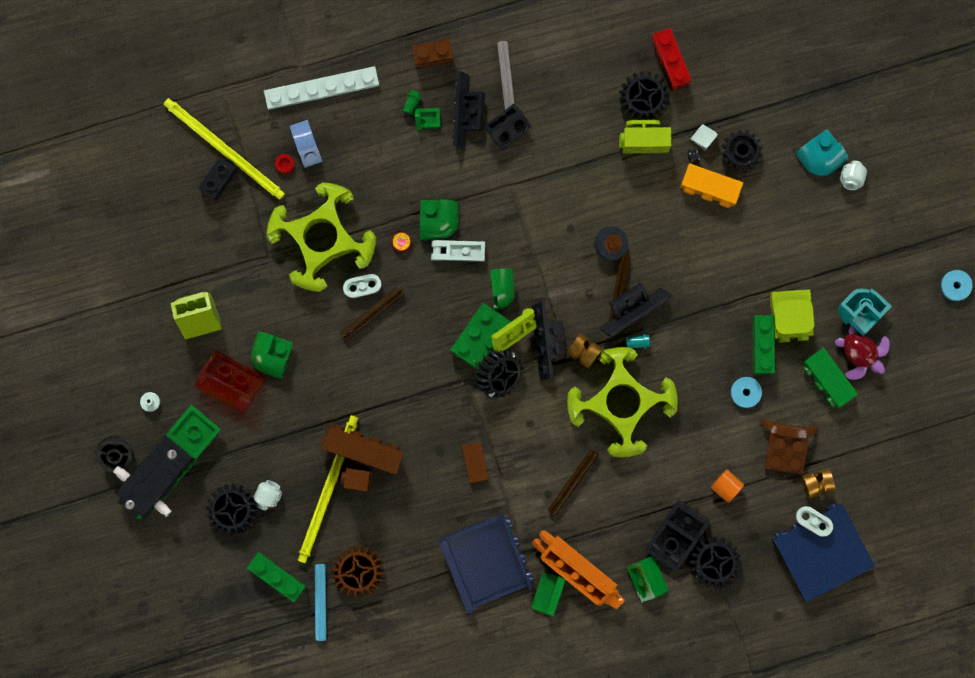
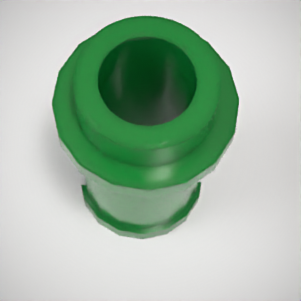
M411 90L407 94L408 99L402 111L409 115H414L419 100L422 99V94Z

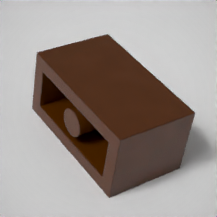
M450 39L412 45L416 69L453 63Z

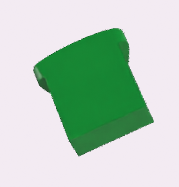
M416 108L415 121L417 130L441 128L440 109Z

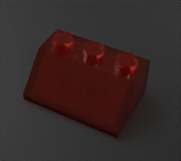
M216 350L200 370L194 388L245 414L256 398L266 377Z

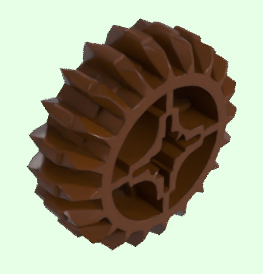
M359 545L358 551H355V547L351 546V553L344 549L345 557L342 554H338L341 562L334 560V564L339 566L338 568H332V571H338V575H334L332 578H339L340 581L336 582L335 585H343L340 589L341 592L348 589L347 596H350L353 591L354 598L358 597V592H361V596L365 597L366 590L371 595L373 594L370 589L371 587L376 590L379 588L375 582L382 583L383 581L378 578V575L383 576L384 572H379L378 568H383L384 565H377L376 562H379L381 558H373L376 555L375 551L369 555V547L365 549V552H362V546ZM358 555L369 559L372 566H362L358 560ZM352 557V569L342 572L345 562ZM356 563L357 566H360L359 569H368L360 574V579L356 577L357 575L348 574L356 570ZM374 571L372 581L367 586H364V575ZM354 577L359 588L350 586L344 578Z

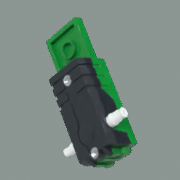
M191 405L131 475L119 466L113 471L124 482L115 493L120 498L118 504L122 505L127 511H132L133 516L137 519L142 517L148 519L155 510L167 517L172 510L164 504V499L198 460L197 458L218 435L221 429Z

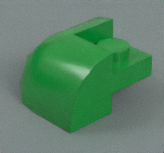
M442 199L440 201L421 200L420 240H445L452 236L458 228L459 202Z
M513 269L490 270L494 309L496 312L507 309L515 298Z
M258 331L251 351L252 364L261 373L282 380L294 343Z

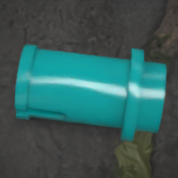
M643 334V336L626 337L627 347L629 348L645 347L647 349V347H650L649 335L645 336Z

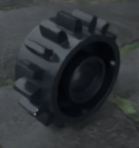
M738 130L736 135L731 132V138H725L727 144H722L721 148L725 149V151H722L721 155L725 156L723 162L729 163L728 168L733 166L735 171H738L740 168L745 172L747 167L751 170L754 168L753 163L758 165L759 160L757 158L762 157L763 154L759 153V151L763 149V146H759L760 139L756 140L754 138L756 134L750 135L748 130L745 133ZM744 147L747 154L740 155L737 152V148Z

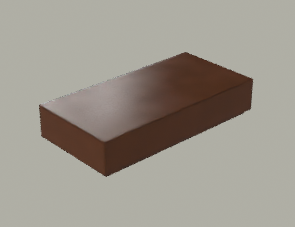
M481 442L463 445L462 448L470 484L489 480Z

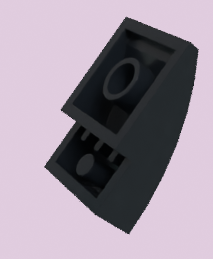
M677 499L644 551L677 572L709 525L710 520Z

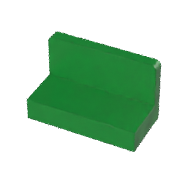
M654 556L626 567L641 603L668 592L667 585Z
M543 572L531 606L532 609L554 616L566 579Z

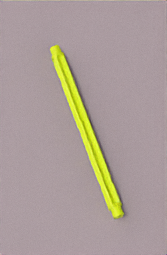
M169 98L164 102L163 105L168 108L169 112H172L185 122L192 130L271 193L272 196L277 197L279 200L284 197L285 193L280 190L279 186L261 174V172L228 147L194 117L189 115L176 102Z
M351 415L349 422L346 423L344 432L350 433V430L355 431L359 418ZM335 455L305 540L299 551L298 561L306 563L308 556L310 557L311 555L310 552L345 457Z

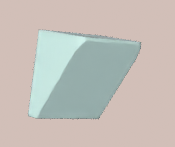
M702 124L691 140L706 151L718 134Z

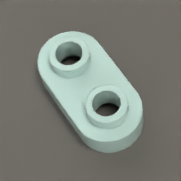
M375 274L351 278L344 283L343 290L350 298L374 294L380 290L381 280ZM374 281L375 287L370 288L368 286L369 282ZM353 285L357 287L355 292L350 291V287Z
M801 507L796 513L797 522L818 536H827L833 530L832 521L811 507ZM803 513H807L809 515V518L807 520H804L802 518ZM820 523L825 524L824 530L819 529Z

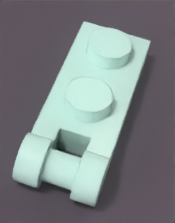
M432 241L433 254H431V260L485 261V242ZM441 247H447L446 254H441Z

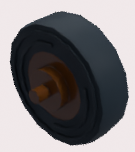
M604 227L595 236V250L603 259L617 260L627 251L628 237L618 227Z

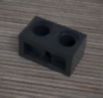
M512 104L484 126L493 142L501 150L508 147L514 140L525 134L532 127L523 112L515 104Z
M219 157L198 189L217 202L238 170Z

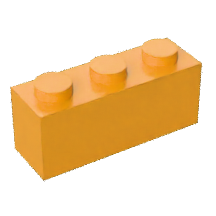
M689 163L680 188L684 189L683 192L694 195L696 193L702 195L701 198L704 200H716L720 202L721 206L730 208V206H735L743 182Z

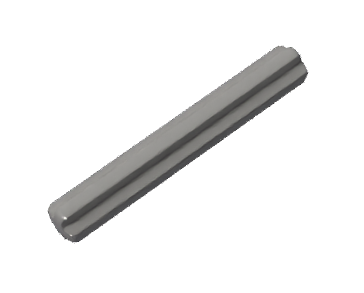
M500 41L497 43L504 107L506 110L515 103L508 42Z

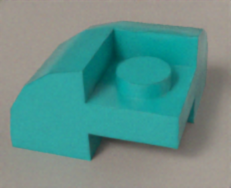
M828 129L795 153L811 174L827 176L849 161L845 149L841 143L835 140Z
M857 288L839 305L838 314L846 325L850 323L861 335H865L892 306L873 289Z

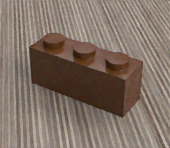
M346 468V472H342L341 484L344 485L343 488L370 493L373 473Z

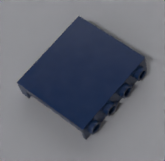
M835 502L825 507L827 511L821 513L833 523V530L827 536H818L796 522L791 525L793 529L787 532L783 529L775 533V538L772 539L797 584L804 602H808L875 567L843 504L837 505ZM820 523L819 529L824 530L825 524Z
M503 513L438 539L467 614L475 611L474 607L527 586L530 589L532 588L530 582L534 581L530 570H525L524 564L527 563L523 552L519 554L517 547L520 544L517 536H512L510 529L513 528L509 517L505 519Z

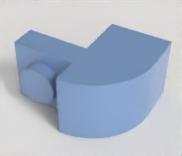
M308 120L291 125L290 129L304 168L322 162Z

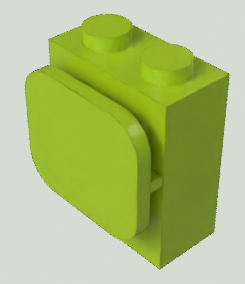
M659 120L627 121L624 132L620 133L619 148H623V153H669L671 148V127H660Z
M810 290L771 292L770 307L771 315H774V340L778 339V343L790 342L791 338H797V341H809V337L814 336V315Z
M197 293L177 299L171 303L174 320L185 340L222 329L219 313L210 293Z

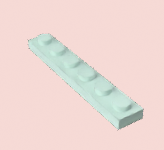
M374 66L264 90L267 108L272 110L377 87L379 82Z

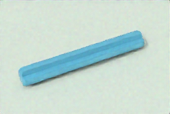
M325 564L315 565L316 641L326 640Z

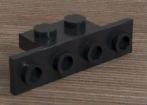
M458 71L455 81L457 90L454 99L455 115L453 117L454 134L452 135L453 147L465 150L466 131H483L485 93L469 92L470 75Z
M638 283L609 302L615 318L601 326L600 330L611 338L627 326L634 324L635 321L644 315L649 314L659 305L664 304L672 298V295L663 288H660L648 296L644 285Z
M541 302L531 306L535 315L533 319L537 325L533 334L536 341L538 374L540 375V381L553 379L551 360L566 359L567 350L563 320L547 321L545 302Z

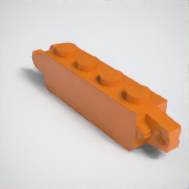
M541 531L539 533L541 540L538 538L534 539L533 545L542 553V561L596 605L601 606L605 603L618 609L625 599L615 589L617 584L560 537L554 538L550 533Z

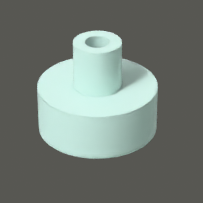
M152 392L145 393L140 400L141 407L148 412L156 411L161 403L159 396Z

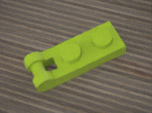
M525 309L521 316L491 336L495 352L504 351L536 329L537 325L533 319L535 317L533 309Z

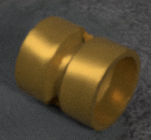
M580 333L566 354L574 359L579 358L580 363L589 369L603 348L594 342L589 343V339Z
M829 468L817 471L816 475L814 473L802 475V482L808 499L819 497L821 493L826 495L836 492L835 483Z

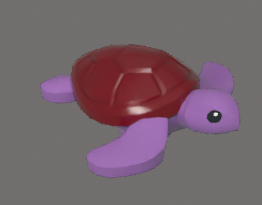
M851 325L848 330L849 334L844 339L839 338L835 340L836 346L844 347L845 355L849 362L857 366L856 369L845 374L848 379L862 378L866 373L867 367H871L872 371L877 374L885 373L884 365L877 359L888 353L890 345L887 337L884 336L877 347L869 337L857 334V330Z

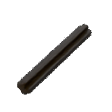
M623 255L620 258L613 300L625 293L631 260L629 255ZM612 309L610 312L609 321L615 318Z
M396 286L343 329L341 335L345 340L352 338L405 294L401 287Z
M590 449L548 508L549 512L553 515L558 514L599 456L598 452Z

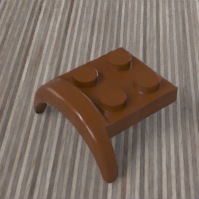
M761 418V425L770 430L764 468L803 474L809 437L817 433L818 426H793Z

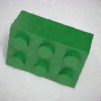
M482 303L451 348V353L473 368H478V362L483 360L482 355L487 356L488 350L493 351L494 349L491 336L511 323V321Z

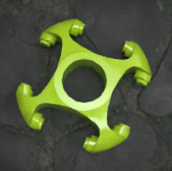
M323 182L317 185L315 189L319 196L325 197L329 195L326 203L312 214L291 222L282 221V219L286 218L285 214L288 212L284 205L278 206L270 216L266 237L271 244L280 240L281 231L289 233L302 250L307 270L304 275L296 270L289 274V279L292 284L300 288L321 292L328 287L324 279L318 277L314 280L315 274L324 265L342 255L358 252L361 255L356 257L357 260L355 262L359 269H363L369 265L376 246V236L371 230L363 234L362 241L364 243H357L347 234L340 223L336 203L338 200L346 204L353 201L352 192L345 187ZM322 222L334 226L337 230V241L331 249L325 252H315L308 248L306 234L314 224Z
M629 347L606 349L598 355L597 359L601 363L609 364L613 361L615 367L608 383L597 395L589 401L582 402L580 401L582 392L574 386L568 392L567 397L569 418L575 426L579 427L584 421V415L580 411L589 410L607 420L619 433L623 440L622 446L619 443H612L607 449L613 457H633L646 451L648 445L642 440L639 442L636 440L633 444L631 442V434L641 416L656 403L663 402L665 403L663 413L671 418L677 412L678 407L677 391L671 379L666 377L660 385L665 393L657 394L637 383L627 372L622 363L623 359L627 362L629 360L633 361L638 355L634 349ZM618 386H626L637 394L639 405L632 417L618 418L608 410L606 398L611 389Z

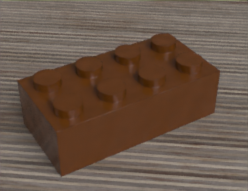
M332 424L331 427L326 426L319 449L391 474H397L404 452L399 451L400 447L388 443L386 446L381 445V440L368 437V440L364 439V434L350 430V433L344 432V427Z

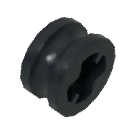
M697 147L694 150L687 149L690 164H701Z

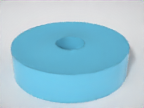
M950 271L941 280V292L951 301L963 300L972 291V280L964 271ZM954 282H957L959 284L958 289L954 288Z
M742 377L733 383L730 392L731 398L737 406L750 408L760 401L762 388L755 379ZM744 389L749 390L750 394L748 396L743 394Z

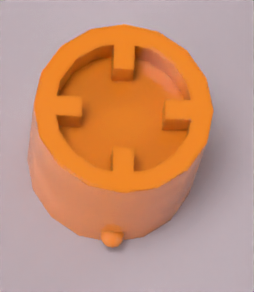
M726 469L710 488L729 503L742 489L744 483Z

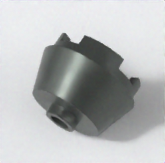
M111 435L99 442L95 455L97 462L106 471L113 473L118 466L121 469H126L131 465L134 460V449L131 443L123 436Z

